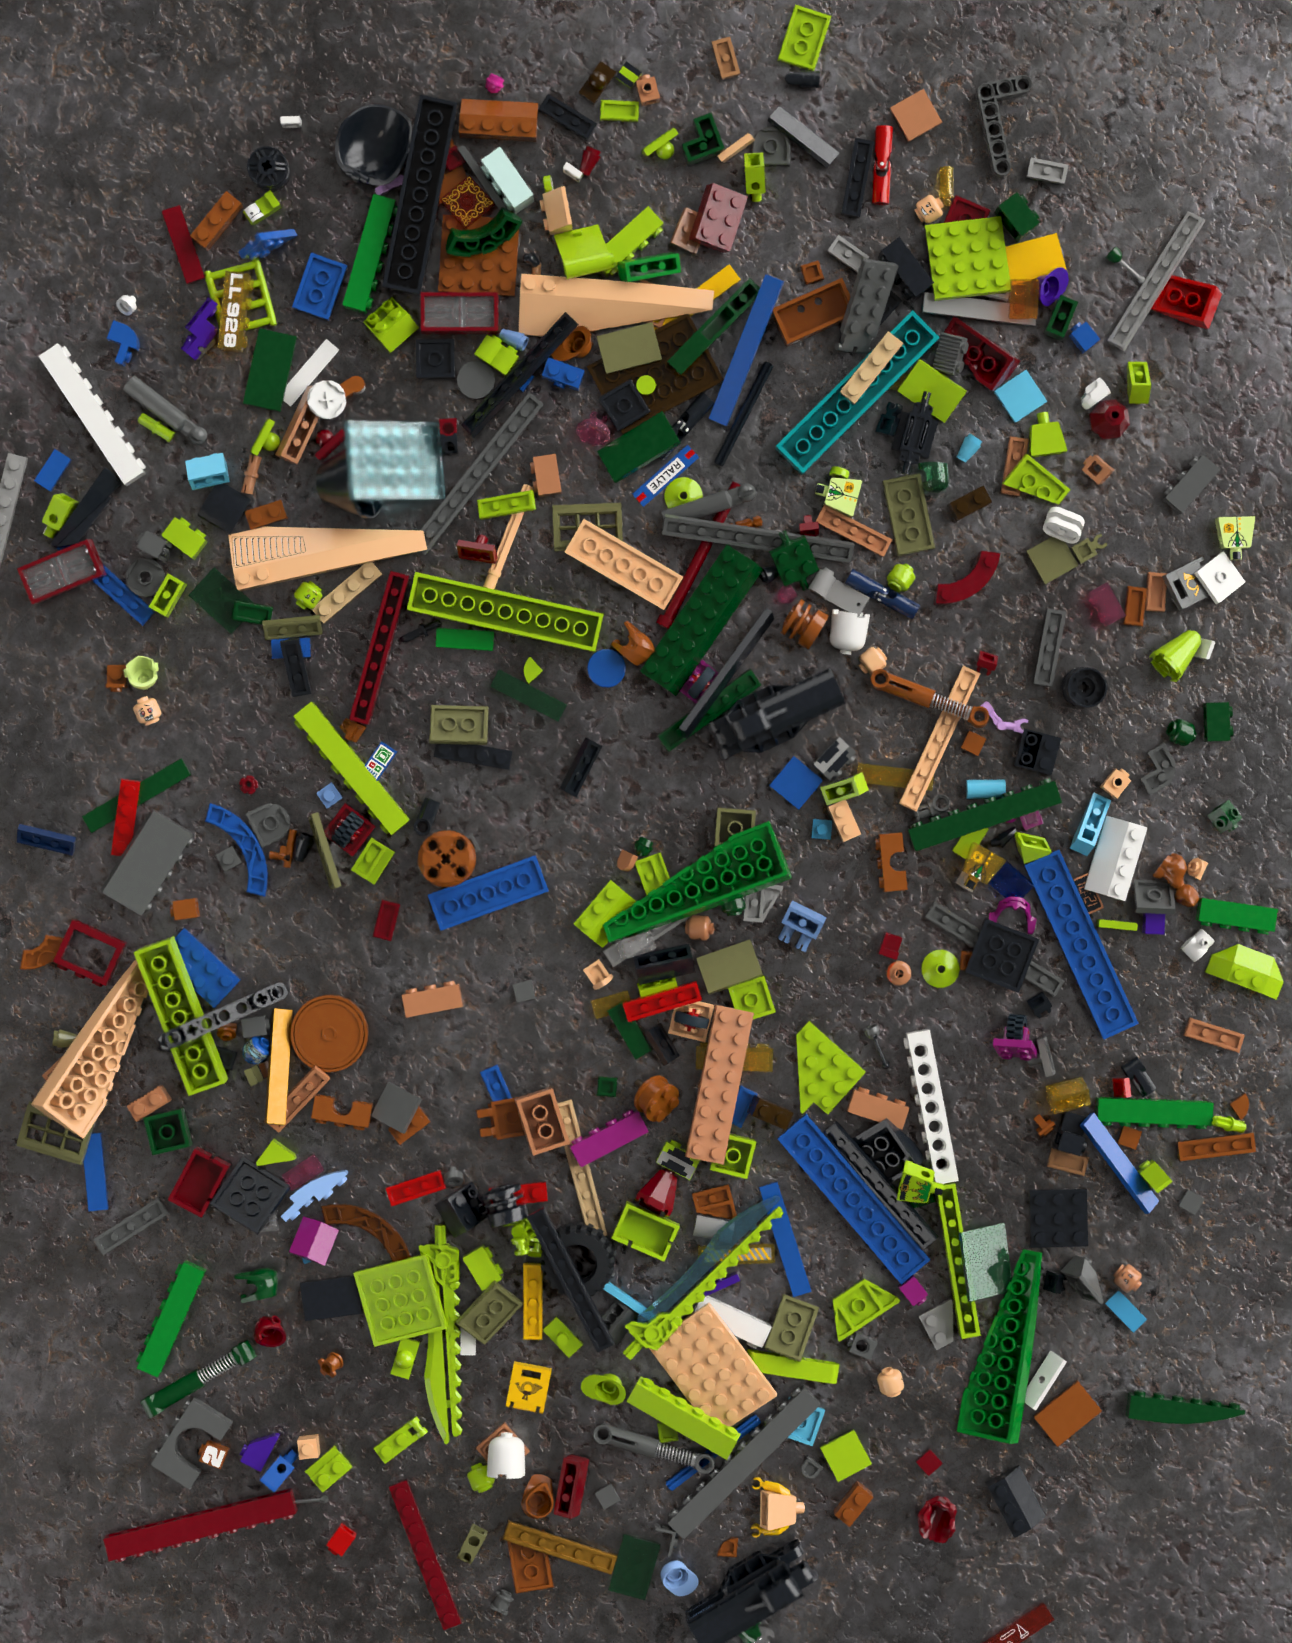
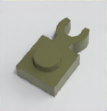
M1102 534L1095 536L1093 542H1090L1089 538L1071 547L1079 564L1096 556L1097 552L1095 549H1103L1108 545L1107 543L1103 545L1098 544L1097 540L1102 537Z

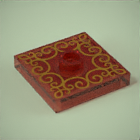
M470 175L440 199L442 204L465 229L495 206L491 198Z

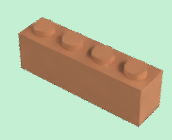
M307 386L275 454L292 464H298L319 417L311 412L307 403L308 393L312 386Z

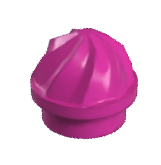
M490 73L489 78H486L485 87L490 93H498L504 87V79Z

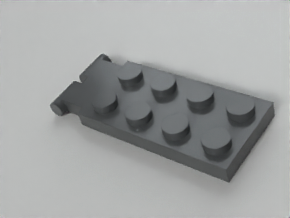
M862 259L840 328L842 336L840 342L835 344L836 351H854V353L869 354L871 352L870 343L872 337L876 338L898 269L896 263Z

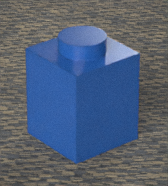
M1087 322L1083 324L1077 323L1071 328L1072 333L1069 335L1082 354L1100 340Z

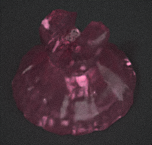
M592 411L590 419H584L578 423L576 434L582 441L588 444L604 445L610 440V430L606 425L608 418L603 415L601 420L597 419L596 414L598 412Z

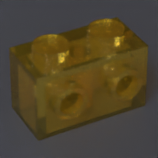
M1083 1077L1045 1086L1047 1101L1054 1114L1091 1105L1089 1089Z

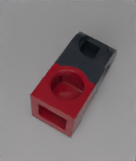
M457 418L439 419L442 454H458Z

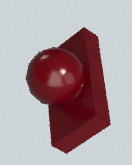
M341 429L334 436L330 430H320L316 434L315 440L321 449L314 456L322 462L348 437L347 433Z

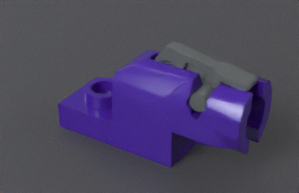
M209 297L185 326L192 334L191 336L188 335L180 349L194 360L200 359L216 343L214 337L217 333V328L206 319L215 314L218 304Z

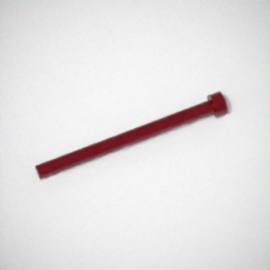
M732 481L728 490L739 487L740 484ZM731 508L716 513L712 521L724 523ZM701 541L664 615H659L656 624L667 630L670 628L714 542Z

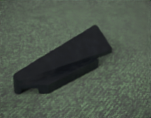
M105 467L52 541L51 546L54 549L79 543L112 500L109 496L123 482Z

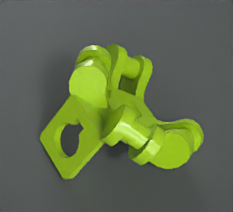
M527 1218L502 1225L503 1227L513 1226L511 1230L513 1239L511 1242L513 1245H516L514 1251L516 1256L526 1254L530 1257H541L542 1246L538 1238H534L536 1235Z

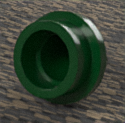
M639 837L635 841L634 850L638 856H647L653 850V842L644 837Z

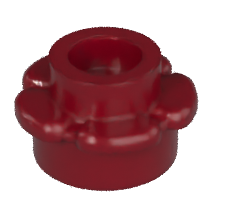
M250 775L245 778L243 777L239 782L240 790L243 793L253 794L256 788H258V781Z

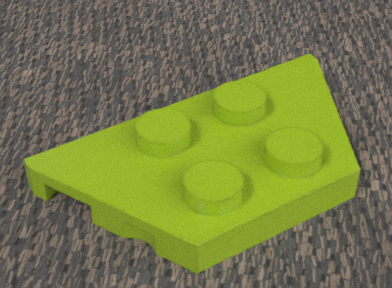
M865 1278L832 1299L838 1341L841 1342L899 1303L900 1299Z

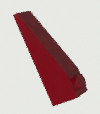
M953 317L944 333L968 339L969 347L967 353L963 355L964 362L971 369L975 378L992 391L1006 381L1020 363L1019 359L957 317Z

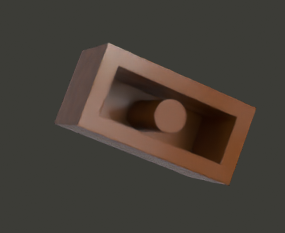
M856 1481L833 1510L835 1516L850 1527L873 1499L872 1492Z

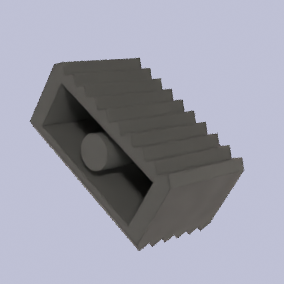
M941 332L932 367L939 372L958 376L964 367L962 359L963 355L968 351V339Z

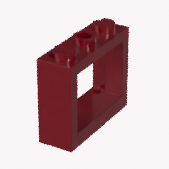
M73 919L53 962L57 963L56 967L64 971L68 969L74 971V975L79 978L85 979L87 977L92 979L91 983L99 987L109 985L128 943L77 919ZM75 930L116 948L103 977L63 959Z

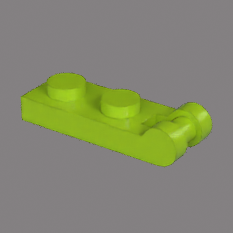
M417 1416L413 1417L374 1447L375 1452L385 1464L428 1432L425 1427L420 1425V1420ZM411 1427H413L416 1431V1433H414L413 1435L409 1431Z

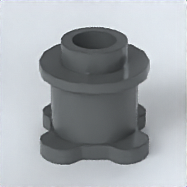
M506 1590L497 1591V1596L494 1602L490 1603V1608L503 1615H507L509 1604L514 1600L511 1597L512 1594Z

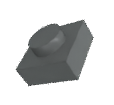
M233 846L215 855L225 872L242 863Z

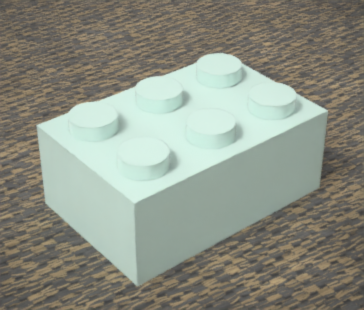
M501 147L481 159L482 172L488 180L491 179L493 188L498 195L503 196L504 204L508 210L517 214L534 202L533 193Z

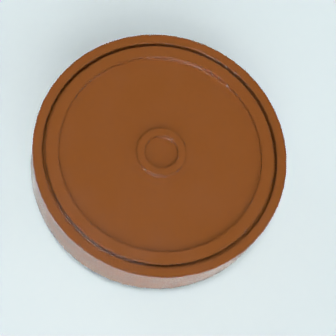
M328 994L311 999L298 1010L291 1025V1042L297 1056L307 1066L313 1068L316 1065L323 1072L341 1071L355 1063L363 1054L369 1037L368 1023L362 1010L353 1001L339 995Z

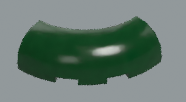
M501 207L498 214L490 222L479 228L471 230L451 228L446 242V253L461 257L490 253L515 235L522 224V220L515 213Z

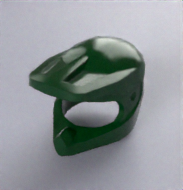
M259 1268L234 1275V1279H246V1284H254L257 1287L256 1292L248 1296L242 1294L241 1303L277 1295V1271L273 1269Z

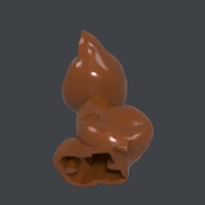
M1172 853L1162 862L1153 874V877L1158 879L1164 877L1176 889L1174 900L1177 903L1186 907H1194L1199 901V895L1193 886L1184 884V875L1187 871L1186 862L1182 856Z

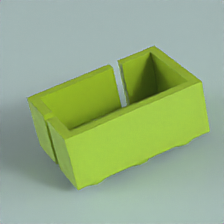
M626 1201L611 1239L628 1245L629 1240H631V1248L665 1262L671 1248V1243L668 1240L674 1241L680 1224Z

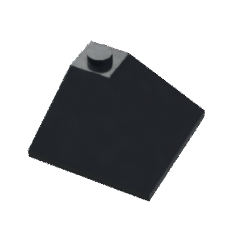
M887 1118L852 1138L890 1182L902 1176L905 1161L920 1165L925 1159L916 1144Z

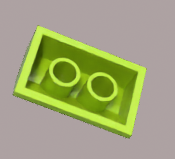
M610 880L574 922V925L603 948L608 943L603 924L620 912L627 910L636 900Z

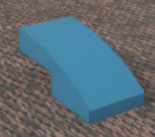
M1119 1290L1105 1303L1133 1333L1147 1321L1142 1313Z

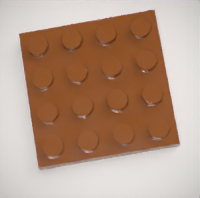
M443 214L438 292H498L499 296L515 297L519 229L509 241H505L497 247L498 249L490 253L471 255V257L455 256L446 253V242L450 229H476L487 224L493 218L472 217L470 220H467L468 224L465 226V219L462 220L461 216Z

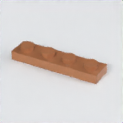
M826 505L823 506L816 520L819 525L884 557L892 542V539Z
M315 1065L287 1094L285 1125H268L279 1133L330 1080V1077Z

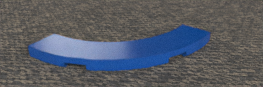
M210 803L205 822L213 824L228 833L236 841L245 857L248 869L246 892L266 897L268 885L267 863L257 837L238 816L221 806Z

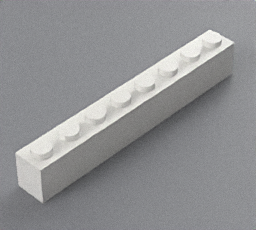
M57 343L39 355V358L123 484L129 486L146 474L143 470L146 466L140 458H135L133 455L135 452L134 448L129 442L125 443L122 438L125 436L119 426L115 427L111 421L114 418L108 410H103L101 407L103 404L102 400L97 394L93 395L90 390L92 385L87 378L83 379L79 373L82 370L76 362H71L69 359L71 354L65 346L61 347Z

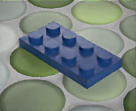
M183 928L175 937L194 990L213 1008H216L241 979L186 928Z

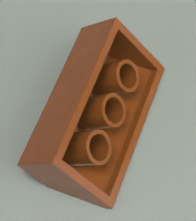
M462 99L459 136L460 138L536 142L538 103Z

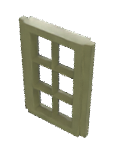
M621 503L552 505L554 552L566 550L571 540L561 541L560 530L577 531L580 526L579 515L595 514L597 527L601 529L615 528L616 538L623 541ZM599 514H615V524L600 525ZM575 515L576 526H560V516Z
M29 1101L17 1140V1146L82 1165L94 1124L84 1139L68 1135L69 1130L66 1128L64 1134L50 1130L51 1118L44 1115ZM33 1113L47 1117L45 1128L30 1124ZM29 1127L44 1131L41 1142L27 1138ZM47 1133L62 1137L60 1147L45 1143ZM66 1138L81 1143L78 1153L64 1149Z

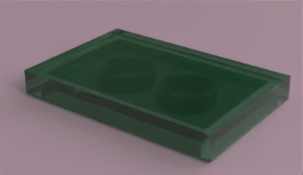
M215 567L188 595L230 634H233L243 623V621L231 619L234 600L254 603L243 592L237 590V587Z
M624 1534L608 1590L645 1600L661 1544Z

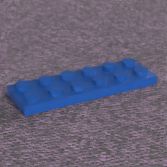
M535 855L466 880L458 885L428 894V898L440 931L543 894L549 890Z

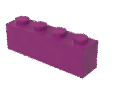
M632 1109L628 1110L617 1121L613 1118L605 1123V1127L601 1129L596 1127L590 1130L588 1136L584 1138L579 1136L573 1139L569 1148L578 1166L581 1168L648 1133L649 1131L639 1111L633 1112Z

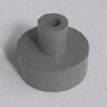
M449 1167V1171L444 1174L445 1185L449 1187L461 1185L464 1181L463 1173L456 1170V1167Z

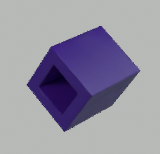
M1143 913L1142 933L1165 935V914Z

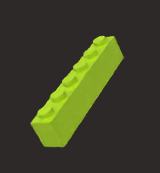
M639 1378L626 1401L726 1460L741 1435L735 1428L724 1425L716 1417H710L702 1409L693 1407L685 1399L674 1396L669 1390L660 1388L648 1378Z

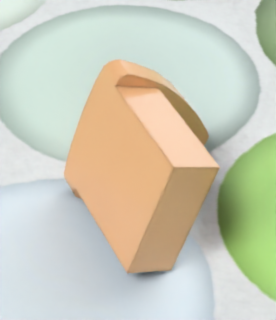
M599 959L583 969L594 985L592 986L594 990L602 988L614 977L612 973H608Z

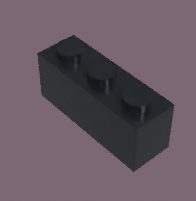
M689 944L633 956L639 985L696 973Z

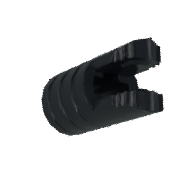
M800 70V73L786 74L784 79L788 84L799 85L800 88L819 89L820 71Z

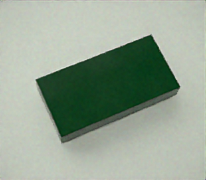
M234 600L231 619L262 625V621L271 620L273 607Z

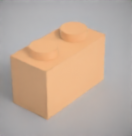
M846 800L827 807L842 842L861 835Z

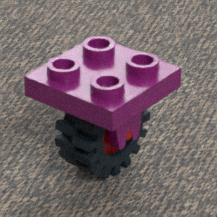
M1010 1014L1007 1021L1008 1026H1005L1003 1039H993L994 1049L1002 1059L1010 1060L1012 1057H1019L1025 1061H1030L1031 1058L1037 1059L1038 1051L1032 1040H1029L1030 1030L1027 1028V1016Z

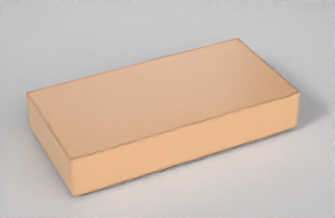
M747 133L718 155L719 159L723 163L727 162L754 142L755 139L751 134Z

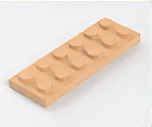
M585 519L581 522L565 550V553L663 610H665L683 579L682 575Z

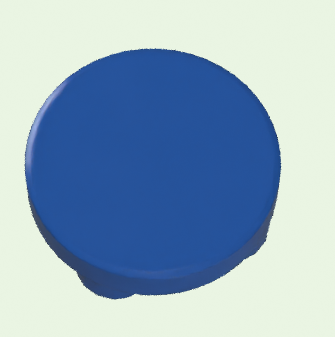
M602 649L591 656L587 671L593 683L600 687L609 688L621 682L625 675L626 666L624 659L618 652L611 649Z

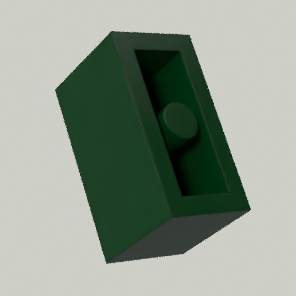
M1060 295L1043 334L1061 341L1069 327L1078 301Z
M1229 702L1203 703L1204 742L1231 741L1233 726L1230 725V718L1233 716L1232 706H1229Z

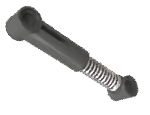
M606 1423L599 1424L593 1432L594 1440L599 1444H606L650 1458H655L656 1456L658 1458L660 1456L661 1458L664 1457L665 1460L668 1458V1461L671 1459L674 1462L678 1461V1463L687 1464L702 1474L710 1473L715 1465V1459L709 1453L698 1452L697 1454L696 1452H688V1450L685 1452L684 1449L682 1451L678 1447L676 1449L675 1447L672 1448L671 1445L668 1447V1444L666 1446L665 1444L661 1445L662 1443L658 1439L613 1427ZM599 1430H607L608 1438H600ZM613 1436H616V1437H619V1438H623V1439H626V1440H630L631 1443H630V1442H627V1441H623V1440L617 1439V1438H613ZM701 1459H708L710 1466L708 1468L701 1467Z

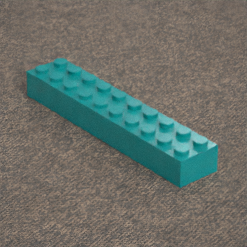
M913 310L890 332L903 343L855 405L839 392L870 353L776 445L775 449L801 475L938 341L940 337Z

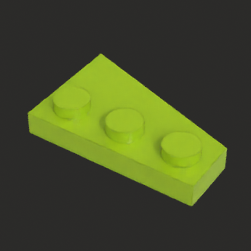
M1028 454L1022 457L1002 482L1003 485L1058 505L1071 490Z

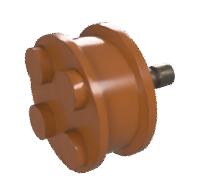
M661 1075L653 1076L645 1082L637 1079L634 1083L639 1088L634 1098V1106L639 1112L644 1113L650 1121L661 1122L679 1104L678 1089L674 1085L669 1084L668 1080Z

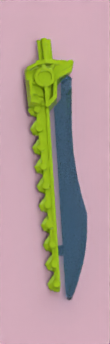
M775 1195L757 1203L728 1221L716 1232L707 1247L686 1273L645 1311L641 1312L638 1315L637 1321H631L625 1325V1328L635 1338L622 1352L627 1358L631 1360L643 1346L658 1350L678 1329V1326H681L683 1322L682 1315L692 1314L694 1310L693 1304L704 1301V1292L715 1290V1280L726 1278L728 1273L726 1268L737 1266L739 1261L737 1256L748 1254L750 1250L748 1244L760 1241V1231L770 1230L772 1226L771 1220L782 1217V1208L778 1206L758 1226L756 1225L780 1201V1197ZM749 1230L752 1231L670 1312L657 1313L659 1311H667Z

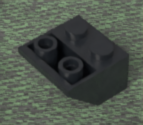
M1024 728L1014 766L1045 775H1052L1061 738Z
M473 1182L466 1184L435 1204L436 1209L454 1238L472 1229L488 1217L487 1214L490 1213L489 1209L485 1208V1202Z

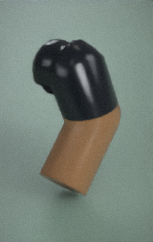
M534 253L524 254L523 262L530 264L532 267L531 274L541 275V262Z

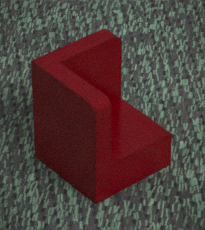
M884 932L877 953L897 960L902 937Z

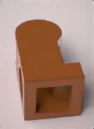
M353 376L340 384L344 389L346 400L354 394L363 393L366 388V384L360 376Z

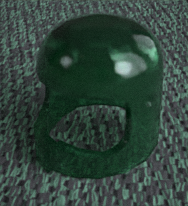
M918 463L919 470H923L927 476V481L922 482V486L926 491L935 493L947 489L949 486L948 463Z

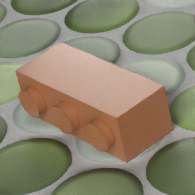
M454 981L444 982L442 987L437 988L435 984L424 986L425 990L417 991V988L405 990L406 994H402L406 1018L464 1006L459 983L455 984Z
M859 1087L857 1090L853 1088L847 1112L877 1122L887 1118L897 1128L903 1130L909 1111L905 1101L899 1099L891 1101L887 1099V1095L877 1093L875 1096L869 1094L870 1090Z

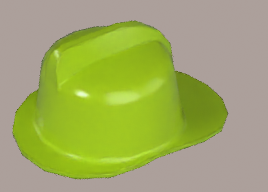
M615 1374L589 1375L581 1382L582 1392L592 1399L610 1405H618L625 1399V1388L620 1378Z

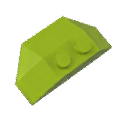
M1240 944L1212 954L1205 973L1276 1000L1283 985V979L1274 957Z

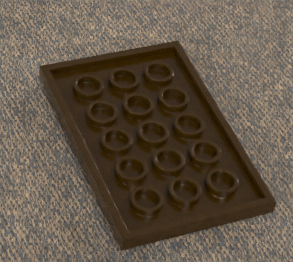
M684 314L655 330L662 357L661 361L606 374L602 358L587 366L602 396L629 379L632 380L635 387L637 380L641 376L648 375L655 380L656 387L652 394H640L651 413L622 429V435L661 411L665 413L724 381L708 349L681 375L667 363L697 331L689 314Z

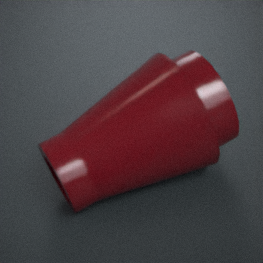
M587 146L583 150L579 171L590 176L601 158V151Z

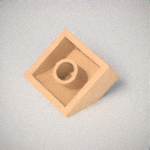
M565 186L542 194L543 200L539 201L541 211L546 212L547 219H543L545 231L549 230L550 235L572 231Z

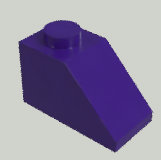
M273 1433L252 1440L249 1445L245 1444L239 1454L243 1456L240 1462L261 1472L280 1434Z

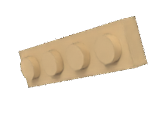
M888 331L839 393L855 405L903 343Z
M373 562L362 565L324 597L312 609L316 615H320L321 621L325 624L383 574Z

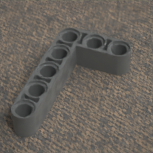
M1027 75L983 83L976 92V102L993 176L997 179L1005 178L1011 170L997 102L1027 95L1032 87V80ZM1025 82L1027 89H1020L1018 83ZM1006 86L1008 93H1001L999 87ZM987 90L990 96L984 98L981 96L980 91ZM988 108L992 109L994 115L987 116L984 110ZM994 127L997 129L998 134L991 135L988 129ZM999 146L1002 149V153H994L992 147ZM997 165H1004L1006 172L1000 173L997 170Z

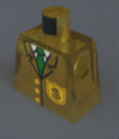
M972 842L962 868V872L969 875L964 886L974 890L979 881L987 885L1005 864L1006 860L976 842Z

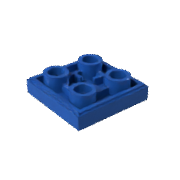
M793 756L769 786L799 810L823 780Z

